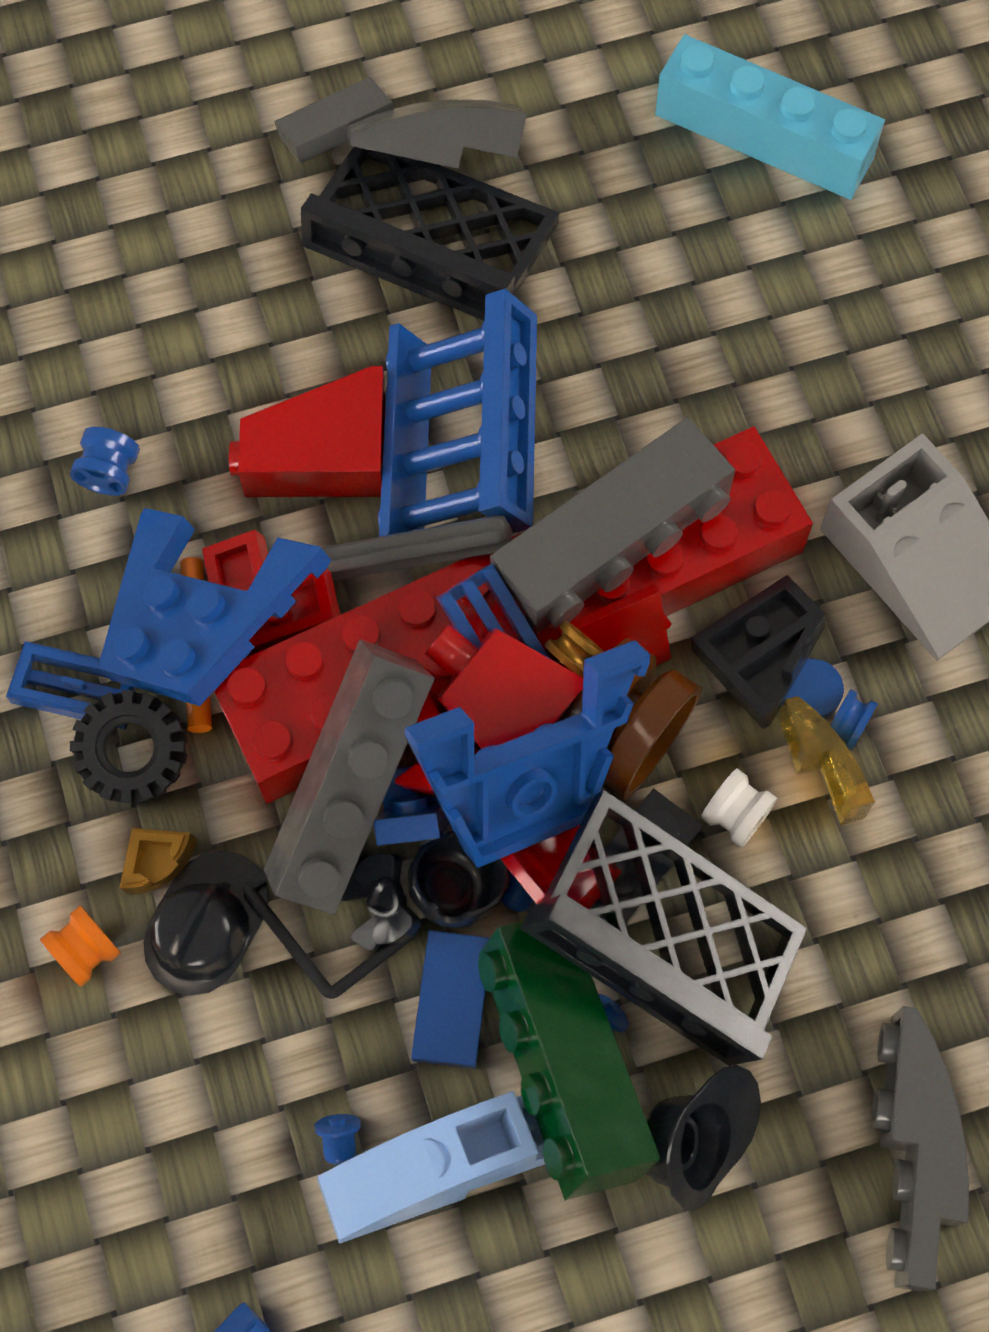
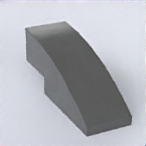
M448 99L416 103L377 113L350 124L347 128L346 138L350 146L459 169L463 147L517 158L527 113L519 105L488 100Z

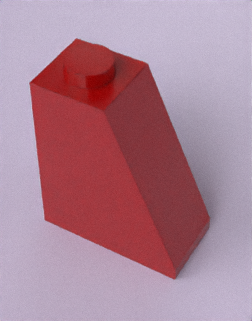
M383 366L367 367L241 418L239 441H230L229 471L231 476H239L245 497H381L386 386Z

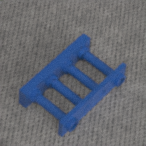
M506 288L485 295V321L482 323L481 328L426 344L399 323L389 327V347L386 355L387 387L381 507L378 512L379 537L425 529V525L476 512H481L487 517L505 516L507 522L511 525L512 533L524 531L533 526L537 314ZM484 352L483 373L480 380L430 394L432 367ZM482 404V424L478 433L428 447L429 419ZM480 458V481L476 488L426 500L428 471Z

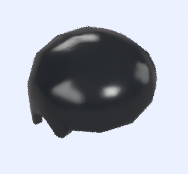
M454 830L444 833L439 839L430 840L421 846L408 869L409 896L413 903L428 920L449 928H468L491 916L510 885L509 869L501 859L477 868L464 852Z

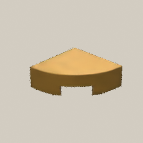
M132 828L119 888L127 894H140L164 886L174 879L189 862L196 847L197 838L189 832Z

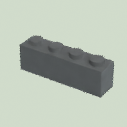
M686 417L490 555V564L494 565L536 635L551 624L555 628H559L564 621L570 622L584 607L583 601L602 588L604 592H610L620 586L632 574L634 570L633 565L651 553L654 557H658L670 550L681 538L682 530L694 521L700 519L702 522H707L717 516L730 502L731 497L729 494L735 469L690 418Z
M359 639L264 868L275 896L335 915L408 740L405 737V727L416 724L435 679L417 660Z

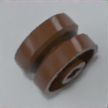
M625 638L614 648L632 642L633 640ZM648 650L646 651L650 654V663L645 676L634 675L627 694L634 703L627 723L614 728L607 749L614 757L602 786L621 800H628L654 771L691 716L703 689L677 670H671L662 674L651 684L656 670V656ZM583 689L573 700L562 720L582 712Z

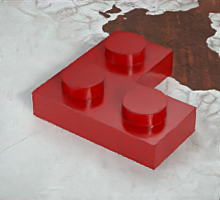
M254 529L202 548L208 582L247 591L268 555L265 537ZM328 568L318 579L310 573L291 594L296 603L282 618L271 616L249 640L254 645V648L245 658L341 615L331 571Z

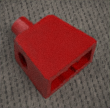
M447 624L424 652L427 657L452 676L437 698L448 711L458 707L463 709L474 722V741L481 749L492 745H501L529 734L541 725L555 723L583 689V678L496 628H493L479 646L476 647L450 624Z

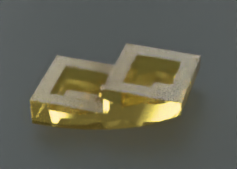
M799 696L786 699L778 720L797 775L821 769L840 825L865 819L875 801L863 773L847 746L830 724Z

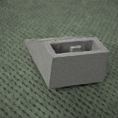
M922 433L834 496L829 502L820 530L938 661L989 623V520L964 477Z

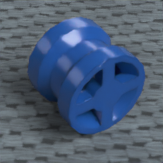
M104 427L86 428L80 441L84 451L82 457L75 459L70 471L71 478L80 486L99 494L109 496L125 494L130 482L126 472L128 466L134 464L140 451L139 445L129 436L113 429Z

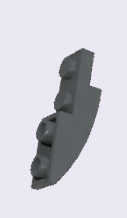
M903 1006L891 1017V1023L883 1022L880 1028L877 1058L878 1062L887 1063L885 1089L876 1088L872 1104L871 1124L872 1128L881 1129L880 1147L906 1151L905 1160L897 1159L893 1172L892 1198L902 1202L899 1229L891 1228L888 1236L886 1267L888 1270L896 1271L894 1288L924 1292L935 1290L940 1225L956 1227L968 1223L969 1177L961 1116L948 1070L936 1042L918 1009Z

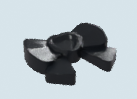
M375 854L362 860L355 869V873H352L341 901H355L367 898L366 906L375 916L351 934V939L370 951L379 950L381 944L404 942L420 929L421 921L419 916L407 906V897L400 883L402 860L397 854Z

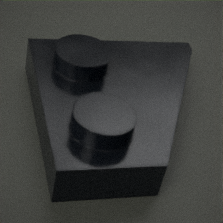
M786 575L691 637L692 652L764 730L773 722L825 628V613Z

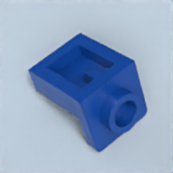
M414 765L397 767L383 799L384 808L374 821L377 846L439 839L450 824L437 798L427 797L426 794H417L395 784L394 780Z

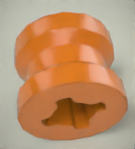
M81 905L70 913L69 923L61 930H50L40 938V941L80 987L91 979L92 969L102 961L112 962L121 954L115 944Z

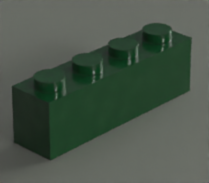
M523 922L498 926L479 953V976L484 988L488 992H492L500 1015L499 1031L501 1040L506 1050L513 1053L522 1077V1100L527 1111L531 1115H535L544 1140L543 1158L549 1175L554 1180H558L564 1200L636 1182L660 1160V1156L592 976L521 930Z

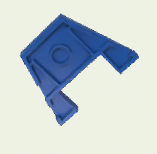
M144 508L140 515L98 669L112 681L201 706L254 648V645L249 641L251 637L271 616L282 618L296 603L291 594L310 573L318 579L328 568L331 559L319 546L277 537L247 591L171 573L195 528L183 516Z
M636 640L584 659L581 713L557 723L541 725L533 732L501 745L485 747L475 755L474 722L461 707L405 727L406 739L464 852L477 868L581 824L595 794L601 791L614 757L607 749L614 728L627 723L634 705L627 696L634 675L645 676L650 663V654Z

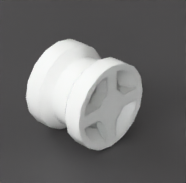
M736 768L712 797L703 811L701 819L710 826L719 824L730 832L731 841L742 848L768 816L778 797L770 791L759 792L749 785L748 776Z

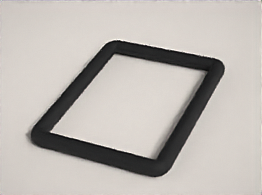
M361 855L359 856L355 868H357L360 862L364 860V858ZM264 868L249 878L243 887L244 894L319 992L329 999H335L413 940L417 934L416 932L411 938L398 944H386L331 986L256 890L268 881Z

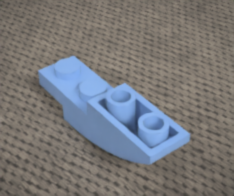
M514 1091L457 1111L382 1143L319 1175L317 1181L340 1244L461 1201L466 1198L468 1191L544 1165V1140L535 1115L533 1116L527 1111L522 1096L516 1097Z

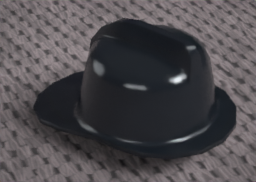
M225 850L204 853L186 864L184 869L173 879L156 908L144 938L145 962L155 980L169 991L187 996L210 993L227 983L239 967L263 922V918L246 898L243 891L245 882L260 871L257 865L244 855ZM265 882L256 890L266 903L269 904L267 882Z
M738 1065L723 1067L711 1076L695 1095L664 1099L659 1101L650 1111L646 1121L660 1160L645 1174L650 1176L655 1182L669 1187L672 1197L680 1208L692 1212L702 1208L713 1195L718 1184L740 1160L752 1142L759 1122L761 1098L758 1082L751 1071Z

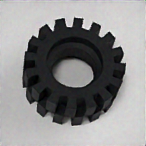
M122 690V693L116 694L110 692L101 696L102 700L95 704L90 703L83 710L86 713L81 721L76 720L72 729L76 731L74 741H70V752L74 754L75 759L72 765L75 772L79 773L84 781L82 783L89 790L98 793L99 797L120 803L146 802L167 792L166 789L172 783H176L180 777V770L183 764H186L188 755L186 753L187 735L183 731L182 722L177 714L156 697L147 693L135 692L134 690ZM126 723H136L145 727L151 734L154 743V750L150 761L143 768L132 772H124L114 767L106 754V742L109 735L115 728Z

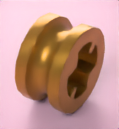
M564 621L560 626L562 630L561 637L557 640L549 639L545 647L566 667L583 678L584 659L604 651L575 626Z

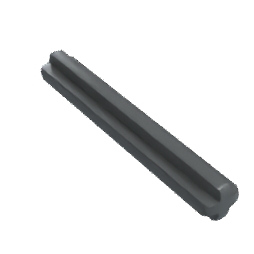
M496 515L321 548L331 559L328 569L331 571L333 581L495 553L512 541V529L505 516Z

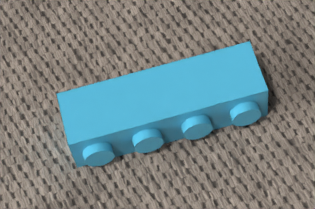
M686 34L682 36L659 76L656 116L849 200H852L874 160L885 119Z

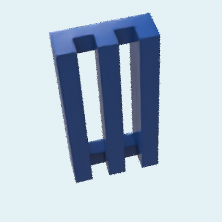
M487 565L436 597L454 628L478 647L481 641L456 601L466 596L488 633L493 628L504 632L478 589L479 586L485 583L520 642L548 657L494 565Z
M25 641L6 697L11 704L82 719L86 713L83 710L90 703L25 688L26 683L102 700L101 696L110 692L116 694L122 693V690L135 691L136 687L121 683L120 689L80 679L33 670L31 668L35 661L108 678L98 669L100 658ZM128 723L120 725L117 728L126 730Z

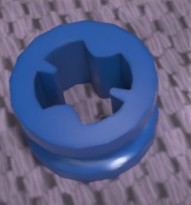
M850 689L824 737L829 740L835 737L842 738L846 744L845 748L852 751L878 703L872 700L868 703H862L857 698V692Z

